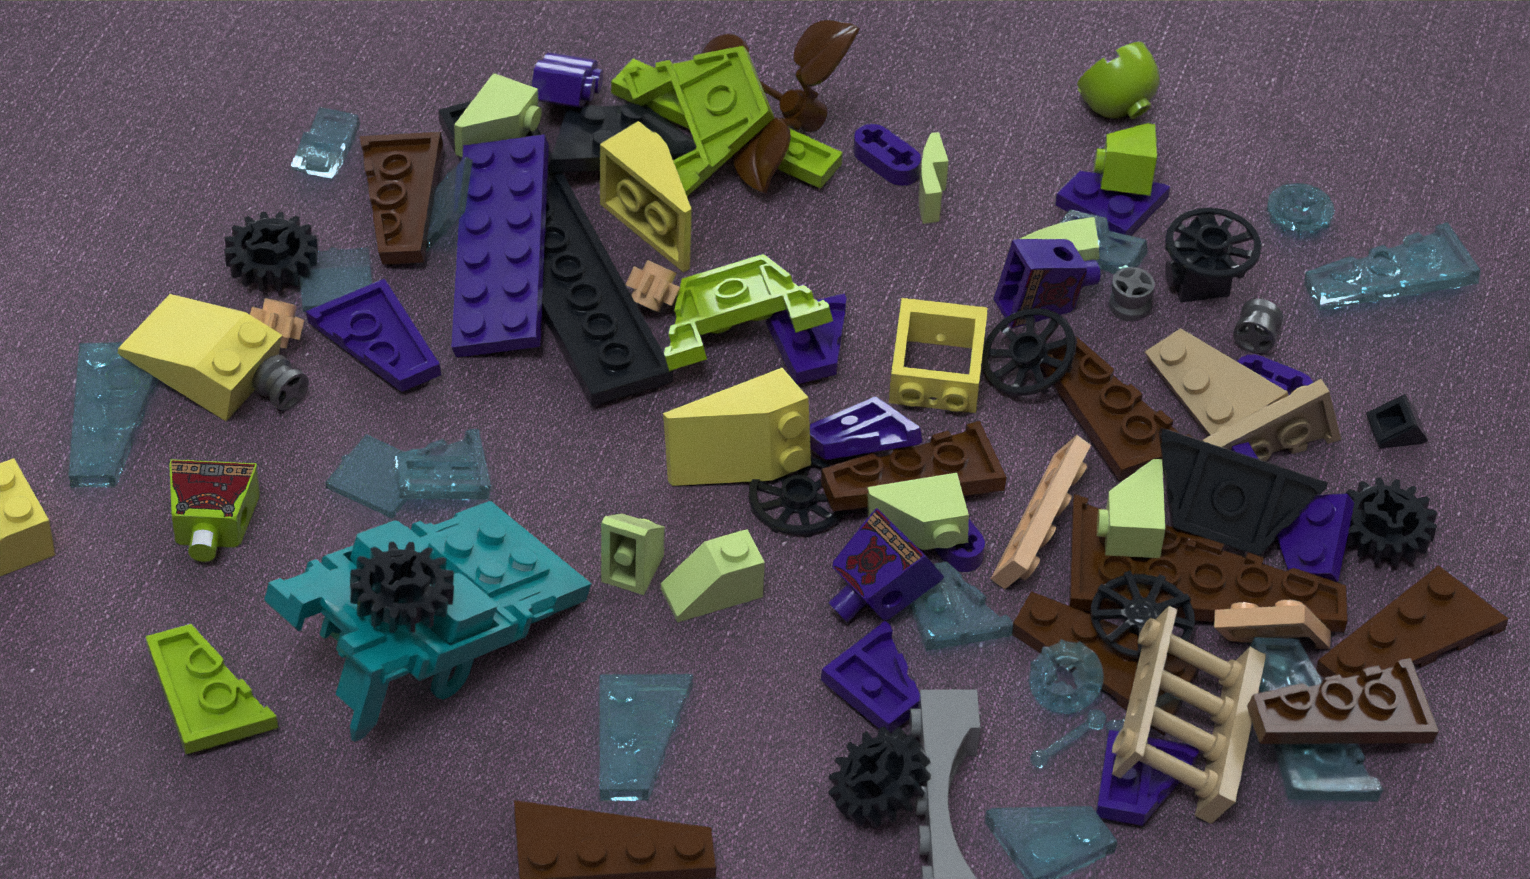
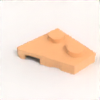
M1281 600L1275 603V607H1258V605L1253 603L1240 602L1232 604L1231 609L1215 610L1214 628L1228 641L1287 646L1288 638L1309 637L1315 643L1316 649H1330L1331 631L1302 602Z

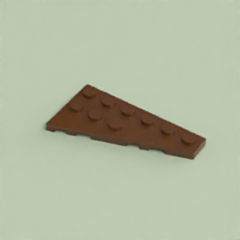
M1077 494L1073 495L1069 585L1070 607L1080 611H1090L1093 598L1101 584L1104 585L1114 578L1123 576L1124 572L1131 571L1132 574H1145L1158 577L1160 574L1165 576L1166 581L1176 586L1184 594L1189 595L1195 620L1214 622L1215 610L1231 609V605L1234 603L1245 602L1256 604L1258 607H1275L1277 601L1295 600L1302 602L1331 632L1345 633L1347 625L1346 585L1296 568L1283 571L1263 564V557L1248 552L1245 558L1224 551V544L1166 524L1160 558L1105 555V537L1097 536V514L1100 508L1088 505L1089 499ZM1136 584L1143 598L1148 596L1153 587L1151 585ZM1126 585L1113 590L1132 600ZM1161 589L1155 602L1160 603L1174 597ZM1104 598L1099 610L1123 609V607ZM1176 607V617L1186 619L1182 607Z

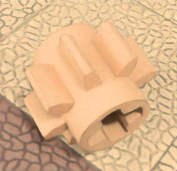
M649 260L646 261L643 270L634 266L626 283L627 286L634 289L631 296L635 302L657 312L660 311L663 302L673 306L681 288L672 284L676 276L675 272Z
M265 298L262 309L251 308V316L282 334L280 348H287L289 338L300 340L305 320L295 317L296 305Z

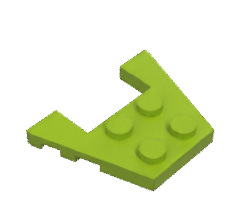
M744 46L694 55L693 60L672 63L670 60L656 62V67L639 70L635 66L622 71L631 96L637 105L642 106L675 89L697 147L695 150L673 160L686 196L691 194L774 119L751 57Z
M762 254L682 278L681 288L678 292L674 309L676 320L675 324L670 326L668 334L670 346L665 347L664 355L669 371L707 360L700 335L723 333L733 325L749 320L762 321L771 317L773 313L787 310L795 333L832 322L833 318L829 304L826 301L821 300L818 302L815 300L809 288L805 285L797 286L792 282L791 275Z

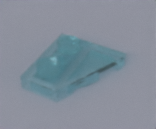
M479 429L465 431L464 440L447 445L445 440L441 439L429 443L425 448L412 449L397 454L395 457L393 469L399 499H489L491 484Z
M947 561L934 563V566L945 578L910 604L926 651L1012 636L1013 622L1011 618L1006 614L999 617L985 604L986 596L975 586L966 583L962 579V575Z
M1092 806L991 808L985 814V824L1025 879H1059L1116 852V838Z

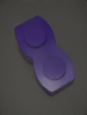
M547 52L543 60L537 61L533 71L532 87L538 89V102L581 109L586 101H592L594 93H600L603 70L597 69L598 61Z

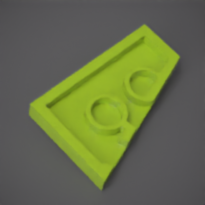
M192 624L145 636L150 658L185 754L278 728L277 716L268 706L263 707L252 694V689L243 679L238 680L224 665V659Z

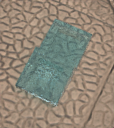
M319 107L310 132L303 133L291 165L292 170L332 179L343 164L360 126L359 115Z
M1069 210L1060 223L1095 217L1099 245V259H1096L1100 269L1115 274L1123 268H1137L1148 254L1146 239L1109 231L1108 221L1105 217Z

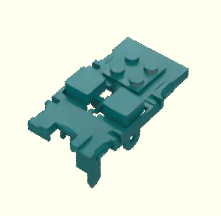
M488 501L455 513L454 518L435 525L432 523L424 524L422 521L412 523L410 530L401 522L394 520L358 533L354 545L323 556L321 563L317 559L307 562L305 573L284 581L279 578L269 582L264 601L297 631L302 630L306 618L319 613L324 615L319 635L323 639L331 635L338 641L336 646L338 655L342 658L346 657L335 695L354 710L350 723L351 740L356 742L365 738L377 724L390 681L405 676L408 673L412 674L419 681L433 676L430 689L433 695L441 700L449 698L466 682L474 658L525 638L532 623L586 601L592 583L492 501ZM389 542H395L398 549H405L409 542H414L415 551L420 553L427 547L432 548V559L444 557L447 560L446 570H453L454 600L452 605H448L447 616L442 618L434 615V626L428 628L421 622L416 623L415 633H410L406 625H399L396 632L391 633L389 632V623L382 622L375 628L372 627L371 614L359 617L357 615V604L350 603L351 569H357V558L362 556L370 559V551L374 546L382 552L388 551ZM456 666L453 677L448 681L452 668Z

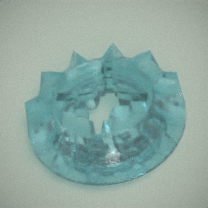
M1290 183L1276 188L1270 194L1266 211L1270 213V223L1280 224L1283 233L1293 230L1300 237L1307 231L1316 236L1321 228L1329 227L1334 214V205L1330 197L1319 188L1303 183ZM1293 207L1297 208L1298 211L1292 212ZM1307 211V215H1302V213H1300Z
M1060 639L1057 644L1050 647L1043 646L1036 660L1031 661L1028 682L1035 699L1044 708L1052 712L1068 714L1086 708L1097 698L1103 685L1104 672L1096 653L1082 642H1067ZM1055 664L1063 665L1067 670L1073 667L1077 668L1072 673L1077 687L1075 690L1064 681H1060L1057 684L1054 683L1058 678Z

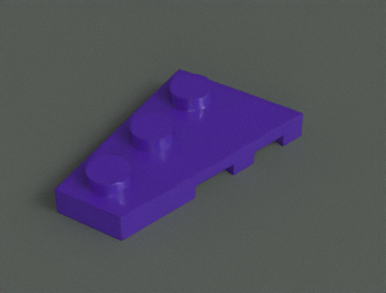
M385 279L306 311L307 321L310 325L401 392L441 376L438 360Z

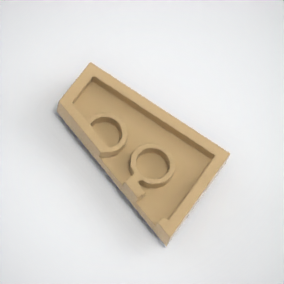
M1181 328L1145 351L1149 363L1208 437L1217 429L1230 426L1250 416L1256 409L1269 406L1289 396L1288 391Z
M1322 379L1308 386L1297 388L1291 395L1269 406L1256 409L1250 416L1230 426L1217 429L1211 436L1203 439V441L1229 450L1234 445L1249 442L1258 459L1267 461L1273 452L1288 448L1291 454L1305 451L1307 449V442L1324 438L1327 444L1341 440L1330 391Z

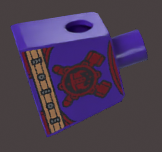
M1067 239L1012 240L993 300L1004 318L1018 311L1031 308L1047 309L1059 315L1070 313L1075 309L1082 287L1099 283L1101 277L1100 267L1094 259L1084 261L1074 244ZM1035 315V322L1049 319L1046 316ZM1024 316L1009 323V326L1016 328L1026 325V317Z
M876 508L834 559L832 568L844 579L847 585L828 603L846 622H849L866 604L883 620H888L945 577L927 556Z

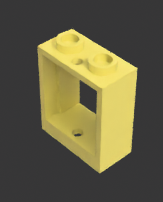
M901 298L891 372L889 403L976 413L988 308ZM907 341L972 348L969 374L904 367Z

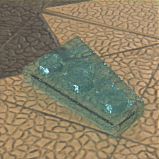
M599 674L600 801L649 799L666 756L667 745L673 731L677 728L682 707L693 687V674Z

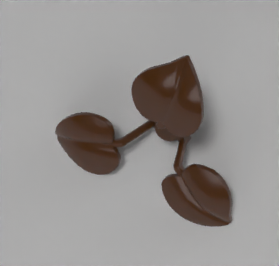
M823 20L812 24L799 38L793 55L794 62L800 66L795 76L803 90L792 89L781 94L760 81L764 92L780 101L779 107L784 118L774 117L772 121L733 155V163L737 173L743 181L754 189L767 193L771 178L782 163L789 148L791 139L789 127L795 130L802 128L807 132H815L826 121L827 107L816 99L819 94L811 87L821 84L834 72L860 30L858 26L852 23ZM723 34L712 39L704 47L701 54L744 46L749 53V47L737 35Z

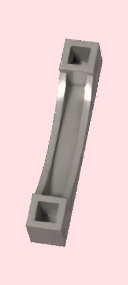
M977 689L920 690L918 709H910L909 716L910 735L919 737V743L931 761L925 767L931 774V779L922 782V786H920L925 794L923 797H915L916 815H924L925 826H918V854L927 855L928 866H921L920 879H977L959 850L953 834L948 808L949 790L959 767L967 756H977L980 734Z

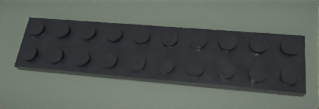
M473 100L438 109L439 123L454 151V124ZM536 128L534 131H529L525 137L541 135V133ZM549 149L542 315L591 406L672 383L673 370L669 371L662 349L562 172H550L549 167L552 153ZM458 156V158H459V160H460V162H461V164H462V158H463V157Z

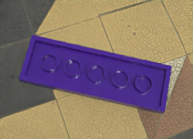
M545 134L463 145L451 344L456 357L540 347L549 144Z

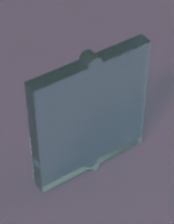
M466 156L451 172L446 174L445 179L435 189L426 251L443 235L445 236L451 226L465 213L473 161Z
M331 247L327 251H318L317 266H310L311 276L303 277L300 275L303 312L372 284L369 248L337 250L336 247Z
M366 434L349 455L341 457L342 463L325 484L327 489L389 518H393L409 498L417 496V488L431 473L432 464Z

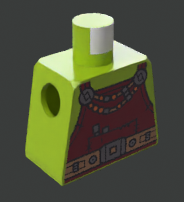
M170 459L171 512L175 542L179 545H189L188 554L190 557L202 562L213 560L216 556L217 547L235 548L239 546L260 495L257 463Z

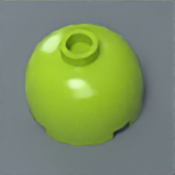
M1133 42L1116 50L1120 57L1109 62L1102 58L1078 80V91L1085 102L1099 115L1113 119L1129 115L1131 119H1135L1151 108L1149 101L1156 94L1160 75L1153 56L1143 42Z

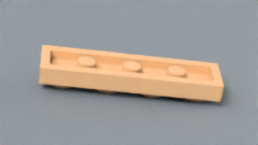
M1078 435L1053 455L991 577V580L1003 589L1009 587L1018 578L1026 580L1034 572L1040 562V558L1036 556L1039 548L1041 549L1046 545L1056 530V526L1052 524L1054 518L1064 511L1072 498L1067 493L1070 486H1073L1081 478L1087 468V464L1083 460L1091 445Z

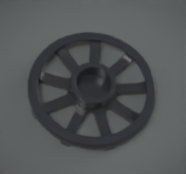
M1198 208L1181 214L1170 224L1166 232L1165 251H1168L1172 260L1178 265V270L1182 273L1186 270L1196 276L1207 278V282L1214 283L1215 279H1229L1233 277L1240 279L1244 277L1245 273L1259 261L1261 240L1253 225L1240 215L1219 208ZM1205 214L1224 216L1225 219L1221 226L1216 224L1208 225ZM1196 216L1200 230L1197 233L1187 228L1182 222ZM1233 220L1243 225L1247 231L1231 236L1228 228ZM1176 231L1194 242L1173 241L1174 232ZM1249 240L1254 241L1253 250L1232 246ZM1178 251L1197 252L1189 258L1184 259ZM1228 255L1248 260L1241 265H1237ZM1206 258L1208 260V269L1194 264ZM1216 260L1222 261L1228 269L1215 270Z
M1041 308L1018 311L1003 319L989 334L982 354L984 373L995 388L1009 394L1011 397L1018 398V396H1028L1040 392L1045 394L1049 392L1048 388L1056 384L1066 372L1070 373L1072 370L1071 364L1075 356L1077 339L1070 324L1054 311ZM1035 315L1051 318L1047 327L1038 336L1035 333ZM1025 316L1026 332L1016 335L1007 325ZM1061 325L1066 337L1051 343H1045L1058 326ZM1000 331L1011 340L1009 349L991 348L995 337ZM1067 347L1063 361L1047 355L1049 352ZM989 358H1012L1008 364L992 372ZM1041 364H1046L1057 368V370L1044 380L1040 366ZM1019 368L1012 386L1000 381V379L1013 370ZM1032 370L1037 384L1022 387L1027 372Z
M811 457V465L822 469L831 466L824 461ZM809 466L800 469L799 475L790 477L785 475L778 478L782 483L781 488L763 483L760 479H752L749 486L748 497L752 513L769 526L772 532L777 534L778 532L792 535H804L805 538L812 537L813 534L827 530L833 525L837 526L846 510L831 513L817 504L818 502H828L826 494L817 493L819 489L823 488L821 479L814 482L811 478L807 477ZM756 491L772 494L779 498L759 503ZM785 507V510L777 520L765 512ZM807 511H812L825 520L810 525ZM793 513H798L801 525L786 524V521Z
M1131 571L1124 572L1123 576L1114 578L1104 585L1101 584L1093 598L1090 610L1093 627L1102 641L1113 650L1138 659L1142 649L1141 644H1137V651L1116 643L1127 632L1138 635L1139 638V634L1148 619L1152 618L1155 620L1168 606L1173 608L1181 606L1186 619L1175 617L1174 626L1184 630L1181 639L1188 642L1194 629L1195 616L1189 595L1184 594L1176 586L1166 581L1165 576L1160 574L1158 577L1132 574ZM1136 584L1151 585L1153 587L1148 596L1143 598ZM1126 585L1132 600L1113 590ZM1161 589L1174 597L1160 603L1155 602ZM1107 598L1122 606L1123 609L1099 610L1102 600ZM1123 619V624L1107 635L1100 621Z

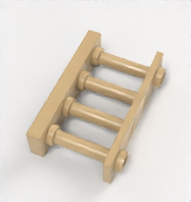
M1168 606L1155 620L1152 618L1148 619L1139 634L1138 643L1142 645L1123 729L1117 735L1112 747V753L1116 754L1112 775L1121 778L1140 761L1194 788L1195 794L1199 796L1195 816L1212 824L1236 802L1252 725L1247 705L1252 695L1257 694L1259 691L1266 655L1249 647L1236 661L1231 659L1227 662L1172 634L1177 609ZM1167 652L1219 678V684L1223 686L1221 697L1219 698L1164 670ZM1159 689L1211 714V720L1215 722L1213 734L1156 707ZM1150 726L1203 751V757L1207 759L1205 771L1203 772L1147 744Z

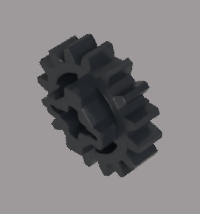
M281 211L276 214L275 218H269L266 212H261L260 220L257 221L247 216L244 218L245 227L233 225L232 236L225 237L226 249H224L226 267H230L233 279L242 276L243 286L245 287L256 282L258 283L259 291H264L267 285L274 284L277 291H282V283L288 281L291 285L297 286L298 275L310 277V266H317L318 264L317 236L312 235L311 225L300 226V217L298 216L285 220L284 213Z
M1381 477L1376 478L1373 487H1370L1364 481L1359 482L1357 491L1348 489L1346 492L1354 502L1346 547L1358 545L1357 556L1361 558L1367 553L1373 554L1374 564L1378 565L1383 557L1389 558L1393 566H1398L1399 559L1402 556L1411 563L1414 562L1417 552L1423 554L1428 552L1429 544L1433 542L1437 524H1435L1437 512L1436 510L1428 509L1430 502L1428 496L1416 498L1417 487L1411 486L1406 490L1401 489L1400 480L1395 479L1391 486L1385 485Z
M389 542L388 551L382 552L374 546L370 551V559L359 556L357 558V569H351L350 603L357 604V615L359 617L371 614V626L374 628L382 622L389 623V632L395 633L399 625H406L410 633H415L416 623L421 622L428 628L434 626V615L442 618L447 616L448 605H452L454 600L453 570H446L447 560L444 557L432 559L433 549L427 547L420 553L415 551L414 542H409L405 549H398L395 542Z
M880 727L877 737L874 738L866 731L862 734L863 743L856 746L854 743L849 742L846 746L850 754L846 758L836 757L835 763L840 767V771L829 774L828 779L834 784V787L828 792L836 802L835 806L847 819L851 818L857 826L861 827L868 820L874 828L879 827L882 817L885 816L893 823L897 821V811L903 808L908 812L913 809L912 804L909 802L913 796L923 797L925 794L919 784L931 779V774L925 768L931 763L930 758L925 754L924 748L912 734L907 736L902 728L899 727L892 734L886 727Z

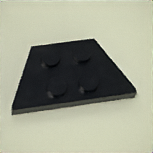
M633 103L616 106L587 105L581 109L570 107L566 110L551 156L549 170L551 173L599 171L600 144L638 121L650 131L662 137L664 142L667 143L673 160L695 150L697 147L691 138L646 104L642 106Z
M1160 427L1158 433L1171 526L1256 555H1260L1275 540V536L1283 528H1287L1300 515L1299 512L1317 494L1320 495L1328 484L1326 481Z

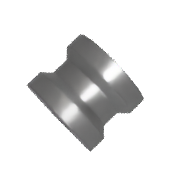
M1127 267L1117 271L1113 276L1112 293L1109 300L1111 312L1116 317L1125 321H1138L1147 317L1151 310V296L1154 292L1155 281L1147 271L1136 267Z
M1251 299L1247 301L1240 312V320H1238L1233 330V338L1242 349L1252 353H1266L1271 350L1276 342L1277 332L1283 323L1282 311L1268 300Z
M277 354L266 359L258 367L252 383L253 388L260 395L270 396L271 403L279 410L285 411L297 405L304 397L309 386V378L301 370L292 369L289 360Z

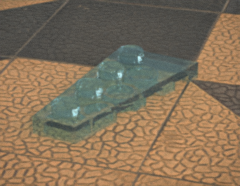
M1445 222L1435 226V232L1423 237V235L1417 232L1404 237L1403 244L1388 249L1383 244L1369 250V255L1365 258L1358 260L1349 256L1305 272L1304 286L1319 310L1337 309L1343 306L1378 302L1385 299L1408 295L1415 296L1420 293L1479 284L1481 270L1449 223Z
M124 342L79 343L69 464L70 488L116 487L132 448V437L136 427L141 425L145 415V405L149 394L154 392L158 379L117 354L118 348Z
M1254 637L1250 647L1266 655L1259 686L1260 693L1304 683L1308 687L1322 683L1321 678L1298 639ZM1274 744L1289 800L1378 802L1384 791L1377 777L1370 778L1363 765L1365 756L1358 744Z

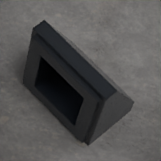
M1406 394L1366 412L1380 449L1416 445L1428 441L1418 413Z

